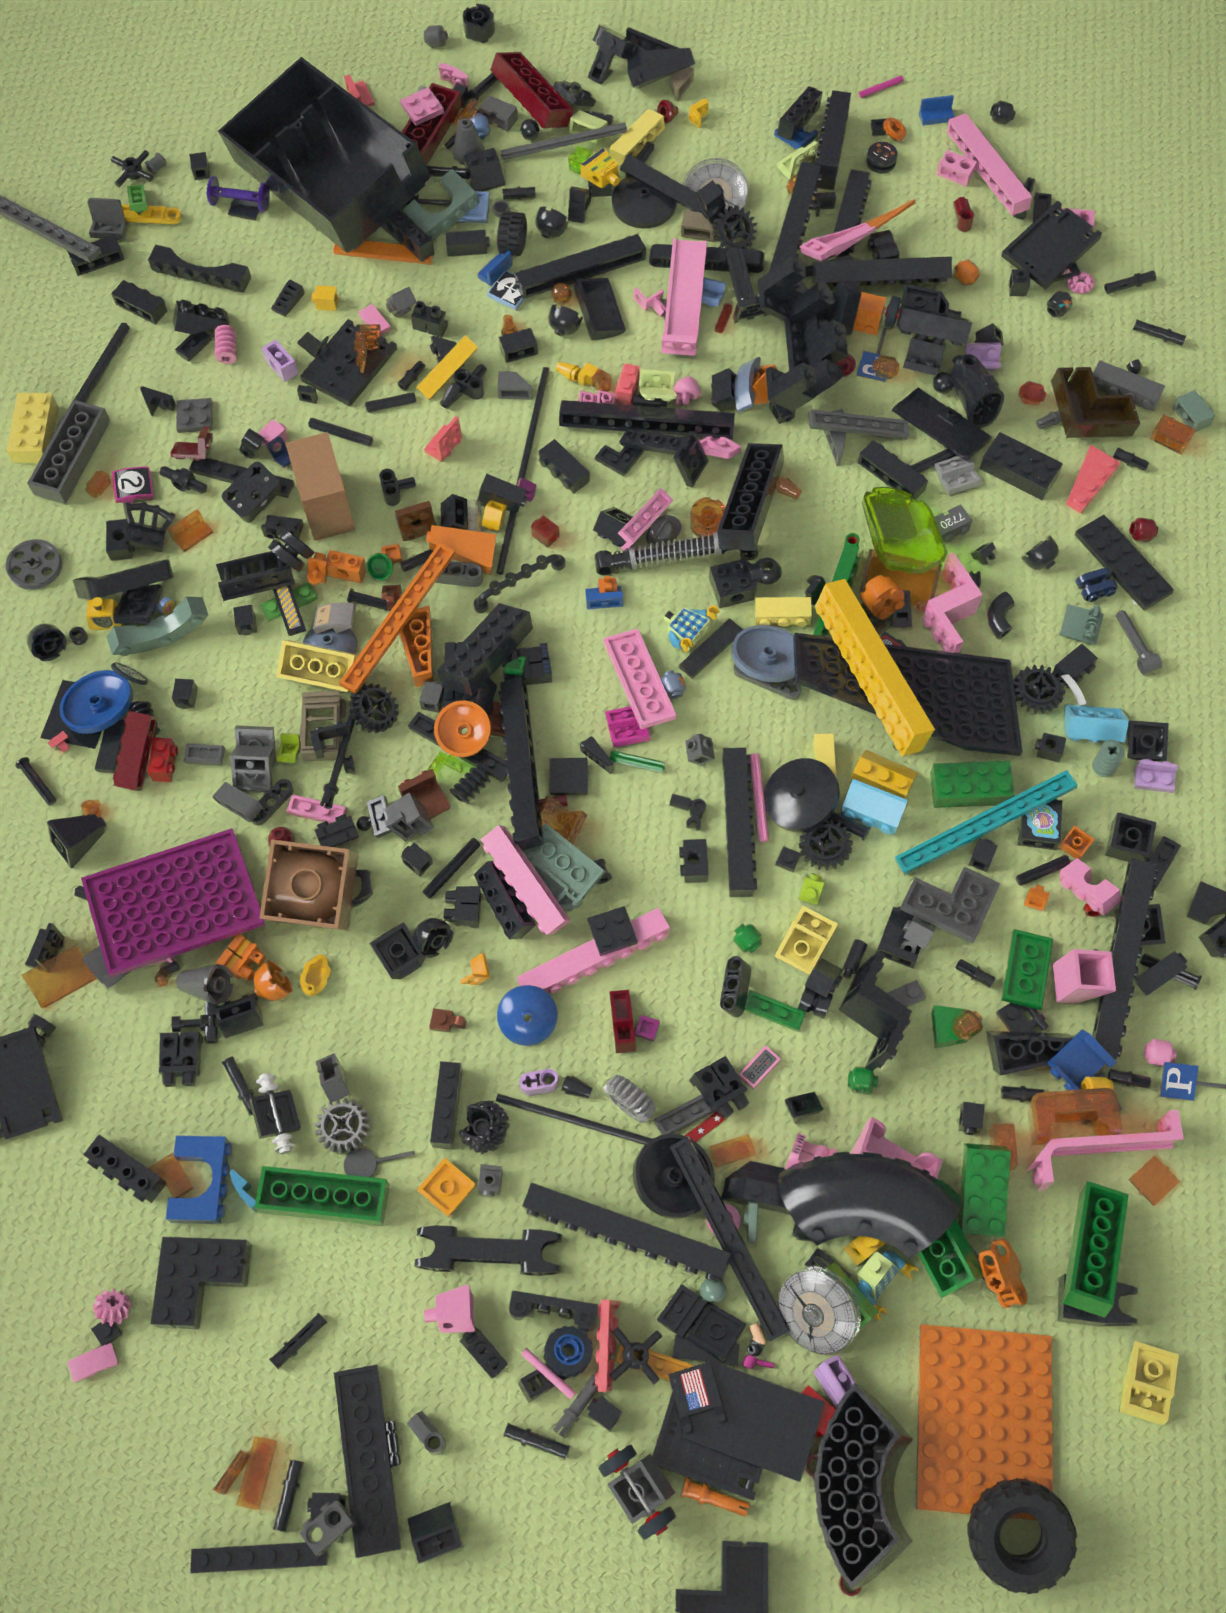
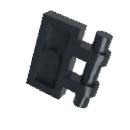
M1009 1003L996 1012L1009 1032H1037L1034 1029L1037 1025L1042 1031L1049 1027L1045 1022L1046 1018L1043 1014H1039L1033 1008L1018 1007L1017 1004ZM1025 1011H1028L1032 1016V1021L1029 1022L1023 1014Z

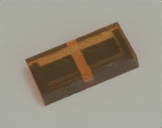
M240 1449L213 1490L219 1494L226 1495L251 1458V1455Z

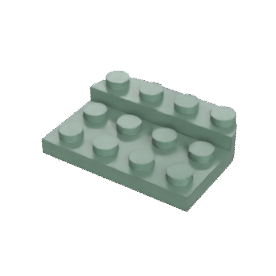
M545 823L542 827L544 845L526 849L523 852L564 911H573L583 904L582 900L606 871Z

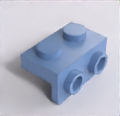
M704 277L701 302L711 307H718L723 300L726 283Z

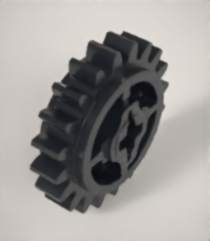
M731 205L727 209H722V213L716 214L718 218L713 221L717 225L712 226V229L716 230V232L712 236L718 237L715 242H721L719 248L725 246V248L741 247L742 249H748L747 246L753 245L750 240L756 239L752 234L757 233V230L753 229L757 223H752L755 217L749 218L750 211L744 213L745 207L739 210V205L734 206V208ZM729 216L736 217L732 222H726ZM743 237L740 243H734V239Z
M1035 664L1032 670L1028 666H1026L1024 671L1020 670L1018 676L1016 675L1014 679L1015 695H1017L1016 702L1022 701L1020 707L1027 705V711L1033 708L1034 714L1037 713L1038 709L1044 714L1046 709L1052 712L1053 707L1058 708L1059 704L1063 701L1066 691L1063 690L1065 683H1060L1062 677L1056 678L1057 671L1050 673L1051 667L1044 670L1043 665L1037 669Z
M831 819L829 823L824 822L815 829L802 832L803 835L799 838V849H802L800 854L805 856V862L811 860V867L818 864V870L825 866L826 871H828L830 865L836 869L837 863L843 866L844 860H849L853 841L849 840L851 839V833L845 834L847 827L840 829L841 822L833 825V819ZM832 835L836 836L839 839L840 843H838ZM826 840H828L827 846H825V849H823ZM810 845L814 846L819 854L815 853Z

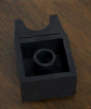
M1067 1274L1059 1277L1058 1322L1097 1327L1133 1326L1138 1324L1137 1318L1123 1313L1119 1308V1298L1121 1296L1138 1294V1288L1117 1282L1114 1305L1104 1318L1063 1304L1062 1300Z

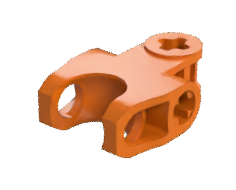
M1005 1238L994 1240L989 1250L981 1251L979 1254V1262L986 1284L991 1291L997 1293L999 1303L1003 1308H1010L1012 1305L1017 1304L1024 1305L1027 1303L1028 1296L1019 1276L1022 1269L1018 1257ZM997 1245L1005 1247L1006 1255H1000ZM986 1255L993 1258V1265H989L985 1261Z

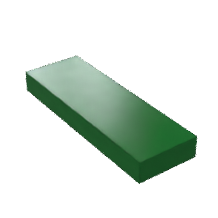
M752 990L747 995L744 1011L799 1032L806 1012Z

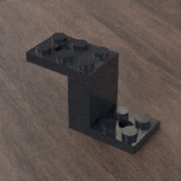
M880 950L858 968L839 1008V1011L878 1038L865 1065V1068L870 1071L875 1070L877 1067L881 1068L886 1060L894 1058L898 1051L896 1047L904 1038L902 1033L910 1024L911 1020L909 1017L912 1013L909 1008L875 985L877 981L876 974L883 968L884 963L882 961L886 955Z

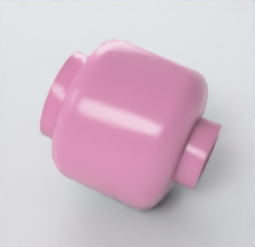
M1152 1039L1150 1043L1147 1042L1145 1045L1144 1058L1147 1059L1150 1065L1163 1067L1164 1062H1174L1177 1052L1173 1049L1170 1041Z

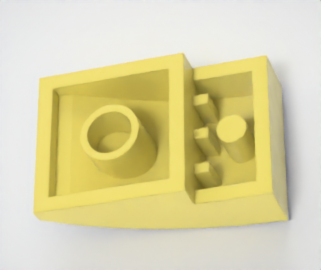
M802 906L775 957L810 975L838 928V924Z
M1135 1341L1127 1368L1119 1412L1164 1425L1169 1420L1170 1403L1174 1397L1179 1354Z

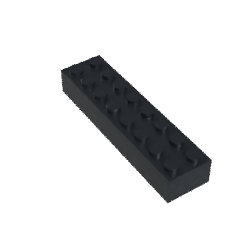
M952 256L818 261L812 263V284H817L824 280L827 286H829V283H833V287L844 280H854L857 286L862 285V282H867V285H877L879 281H883V285L896 284V281H900V284L913 283V280H917V283L930 282V279H934V283L947 282L948 278H952Z
M748 443L717 530L719 549L756 550L784 464L783 444Z

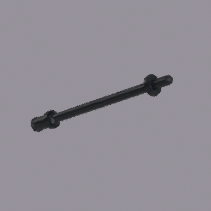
M350 713L347 721L350 734L343 735L330 781L323 787L324 794L320 805L326 809L332 808L335 795L339 791L337 781L356 719H351V716L354 715L353 713Z

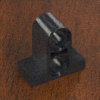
M571 186L568 221L585 222L586 210L591 203L592 190Z

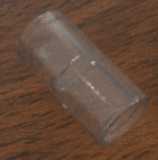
M478 500L467 501L468 530L482 532V504Z

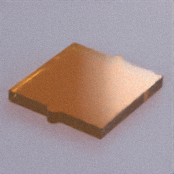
M1155 1156L1129 1179L1139 1191V1194L1143 1195L1153 1206L1180 1182L1169 1171V1167H1165Z

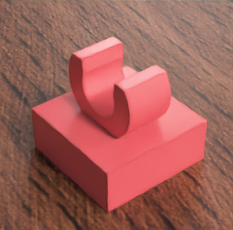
M62 731L51 739L48 745L52 749L58 746L64 753L69 749V746L64 742L68 736Z

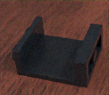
M893 906L877 951L880 950L886 954L884 958L913 969L921 947L917 945L916 951L913 954L911 953V946L907 945L904 949H901L903 941L907 940L903 938L905 931L902 929L907 920L912 921L914 916L900 910V907L896 908Z

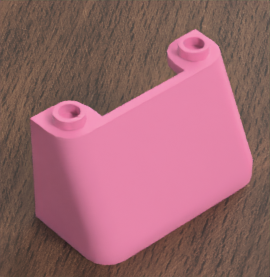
M871 1117L866 1122L850 1153L863 1154V1152L882 1154V1157L894 1160L899 1158L910 1162L916 1168L929 1171L930 1175L938 1178L943 1161L930 1152L921 1153L915 1157L883 1137L886 1131L885 1125L874 1117Z

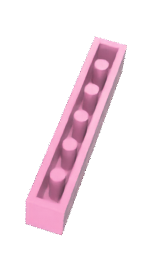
M498 825L481 839L484 844V850L489 855H492L495 860V866L506 875V882L515 888L517 898L528 907L526 909L531 917H535L539 923L538 928L542 933L553 935L571 921L518 844L514 843L513 837L506 826Z

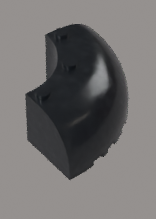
M837 1152L833 1153L832 1156H817L813 1160L805 1163L800 1162L779 1173L778 1179L780 1194L789 1214L816 1246L838 1237L865 1236L884 1241L899 1249L908 1258H911L935 1242L949 1228L957 1216L961 1205V1196L943 1180L939 1181L930 1175L929 1171L916 1168L910 1162L899 1158L894 1160L882 1157V1154L863 1152V1154Z
M854 1383L842 1397L832 1418L827 1423L817 1455L818 1461L817 1470L815 1471L814 1489L816 1493L818 1522L822 1528L826 1547L829 1549L839 1573L851 1589H858L885 1570L913 1542L901 1523L894 1498L896 1470L904 1451L913 1441V1438L870 1393Z

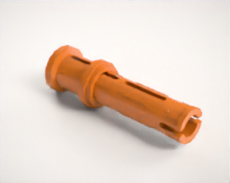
M688 1477L685 1479L680 1495L681 1498L688 1497L694 1499L700 1505L706 1502L746 1517L748 1511L739 1508V1506L748 1509L749 1502L710 1490L709 1486L705 1483L700 1485L691 1482Z

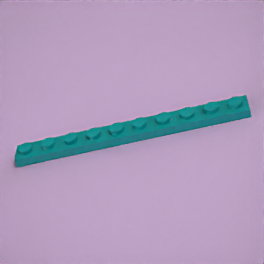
M1068 770L895 856V861L905 876L1075 790L1077 784Z

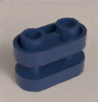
M1101 568L1085 573L1075 580L1078 589H1084L1081 592L1084 601L1094 602L1100 597H1110L1116 593L1118 586L1115 580H1109L1112 576L1109 568Z

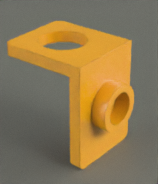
M481 953L470 960L473 974L460 980V982L467 985H479L490 978L485 954Z

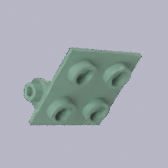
M1068 604L1060 636L1096 645L1104 616L1101 613L1100 607L1093 606V608L1088 610Z

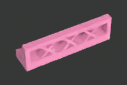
M662 488L618 532L626 541L621 547L622 550L629 548L674 501Z

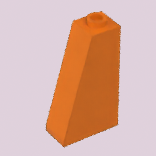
M431 525V532L427 531L426 542H429V549L434 551L437 545L441 543L455 550V556L452 559L463 563L477 564L481 567L482 572L491 574L496 534Z

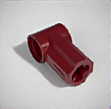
M959 197L953 203L958 221L957 228L962 232H968L972 228L974 213L970 209L968 199Z

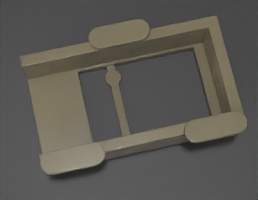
M339 691L302 692L300 755L303 761L336 760L341 745V736L333 739V745H326V750H323L324 758L317 759L313 746H307L308 721L334 720L335 724L342 722V718L346 716V701L342 699ZM334 709V717H308V710Z

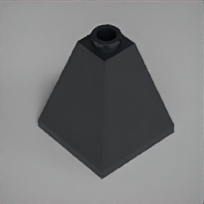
M96 814L49 820L47 821L50 842L70 869H72L105 833L104 827H106V823L101 816L97 817Z

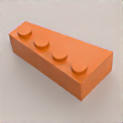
M430 606L416 609L399 633L415 687L424 686L425 681L433 682Z

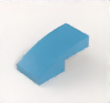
M232 1169L230 1176L236 1191L256 1213L257 1210L254 1208L256 1200L246 1193L252 1186Z

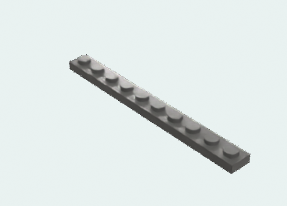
M0 195L1 216L89 263L102 253L100 248Z

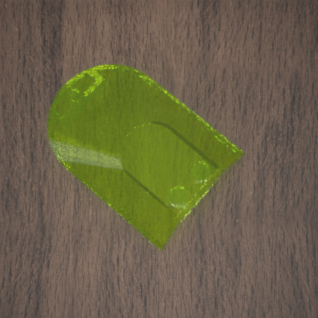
M875 487L870 492L866 491L862 500L864 514L874 550L886 569L904 571L909 574H922L945 561L948 554L947 548L934 515L925 502L922 500L918 502L911 498L912 494L891 487Z

